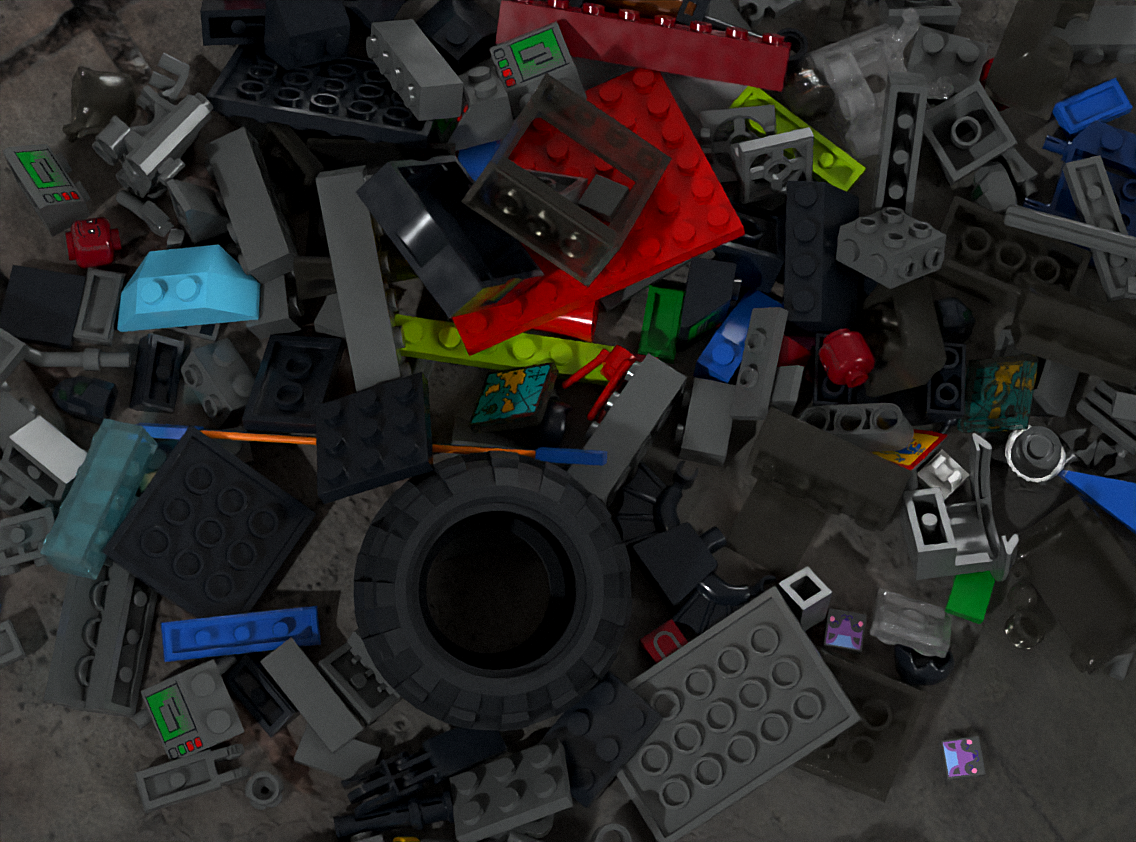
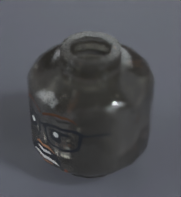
M799 68L793 71L786 78L785 86L782 90L783 99L790 111L804 122H817L827 117L836 99L835 92L825 75L818 69Z

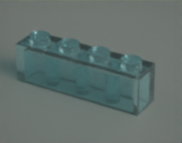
M104 418L98 432L94 434L91 447L83 464L76 472L75 481L66 499L60 506L57 519L50 533L45 537L43 548L40 552L57 571L93 580L97 579L106 559V556L100 552L125 518L158 446L143 426Z

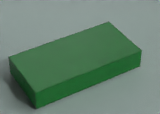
M649 285L638 348L639 355H647L649 353L654 357H659L658 359L662 362L674 364L685 291Z

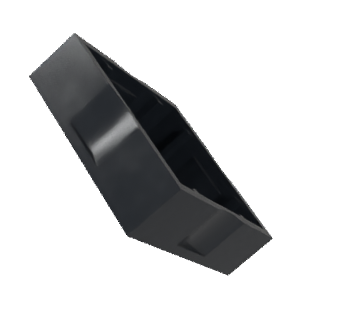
M455 155L432 157L428 161L411 159L387 162L356 191L362 202L449 318L512 303L544 276V273L514 233L498 216L486 196Z

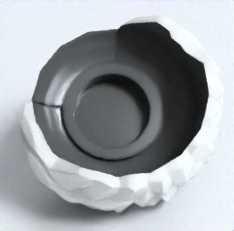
M1027 425L1026 428H1018L1011 432L1005 444L1007 463L1012 468V471L1016 472L1018 477H1022L1028 482L1039 483L1041 481H1048L1059 474L1064 468L1066 453L1059 437L1051 429L1043 426Z

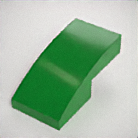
M990 571L954 575L944 612L981 624L984 620L995 579Z

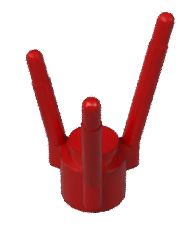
M616 345L611 352L603 348L596 358L562 382L561 387L567 389L596 367L603 365L600 373L609 383L587 415V420L592 421L601 410L596 420L600 424L606 414L603 405H606L615 391L622 392L627 383L624 380L625 376L637 359L628 350L619 345Z

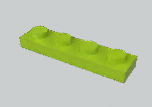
M747 86L729 109L774 104L777 134L810 127L814 135L812 177L815 180L826 182L849 192L865 174L866 168L762 89ZM745 118L746 128L760 138L767 137L766 132L758 123ZM784 149L783 156L788 159L795 158L793 149Z

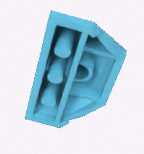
M219 244L149 251L121 292L117 330L127 332L258 320L261 284L253 276H247L241 265Z

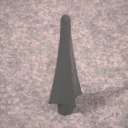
M1015 148L999 156L1015 193L1021 191L1024 197L1035 198L1039 194L1034 184V179L1038 173L1024 160Z

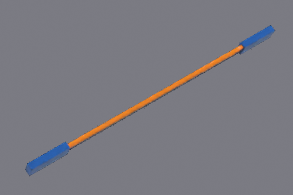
M137 423L132 425V437L180 439L189 426ZM193 426L211 439L316 445V436L206 430L203 426ZM432 443L433 452L470 454L488 451H507L551 463L600 466L607 463V451L547 447L532 450Z

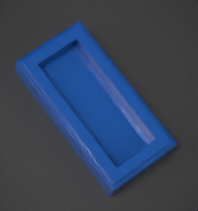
M1114 78L1053 104L1051 111L1066 138L1070 139L1081 133L1095 120L1107 123L1130 113L1133 106L1118 80Z

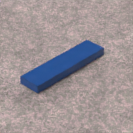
M316 605L160 622L164 662L275 650L291 637L299 647L321 645L318 608Z

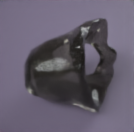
M79 66L72 79L71 123L64 125L62 128L63 133L66 134V140L73 143L84 136L99 134L115 115L130 128L140 106L136 102L140 94L132 77L129 74L96 71Z

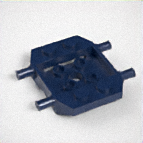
M1096 120L1073 138L1072 141L1068 140L1067 142L1047 134L1042 149L1062 155L1061 160L1063 164L1056 187L1049 203L1044 204L1025 197L1022 207L1080 222L1063 172L1065 163L1101 155L1105 166L1136 176V134ZM1106 171L1127 233L1130 236L1136 237V180ZM1044 236L1050 252L1096 268L1089 247Z

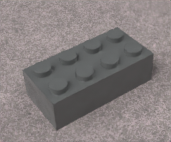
M649 353L642 363L636 360L625 376L624 380L627 383L621 393L615 391L604 407L606 414L600 424L594 421L583 438V441L586 443L582 450L607 451V463L603 466L565 463L562 469L570 473L571 477L581 483L591 494L594 493L608 510L620 493L621 486L626 484L638 463L641 462L682 401L687 377Z

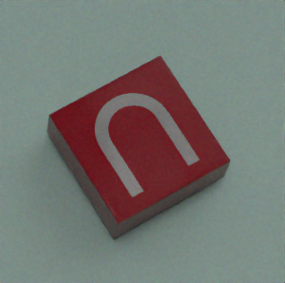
M670 619L641 638L639 643L654 665L686 645L688 641L674 621Z

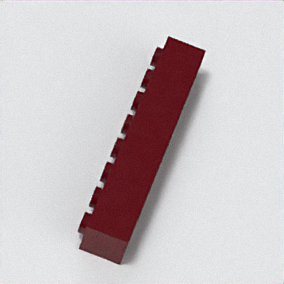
M501 0L495 42L497 44L557 21L569 53L573 57L782 92L785 86L792 43L784 42V36L779 34L763 33L762 38L748 36V30L738 27H727L726 32L712 30V24L702 21H691L690 26L676 24V18L666 15H655L654 20L640 18L639 11L619 9L618 14L605 12V6L594 3H583V8L569 6V0H547V2L539 0Z

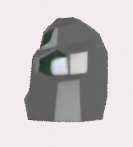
M989 162L974 174L973 181L975 186L970 194L980 224L987 226L1004 221L1009 204L1017 205L1016 193L1007 171L1000 162Z

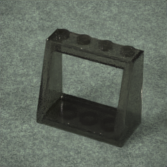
M546 73L461 202L589 287L622 247L672 158ZM536 115L635 181V184L608 226L508 159Z

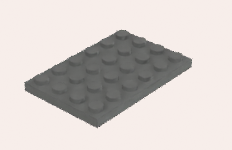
M773 586L626 684L664 718L619 771L617 777L657 842H677L863 719L777 587Z

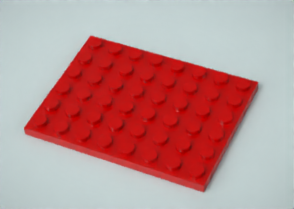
M636 68L586 90L587 99L522 125H518V122L515 121L516 136L500 139V179L516 168H524L588 178V187L595 175L598 174L629 187L630 195L612 223L580 210L574 230L559 242H544L538 239V235L527 233L524 236H518L517 239L544 273V276L512 303L452 317L469 356L745 235L744 226L660 71ZM459 150L446 154L442 153L435 157L455 155L458 158Z

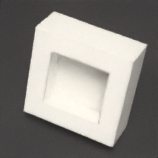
M943 449L917 473V481L925 489L941 488L944 501L969 477V474Z

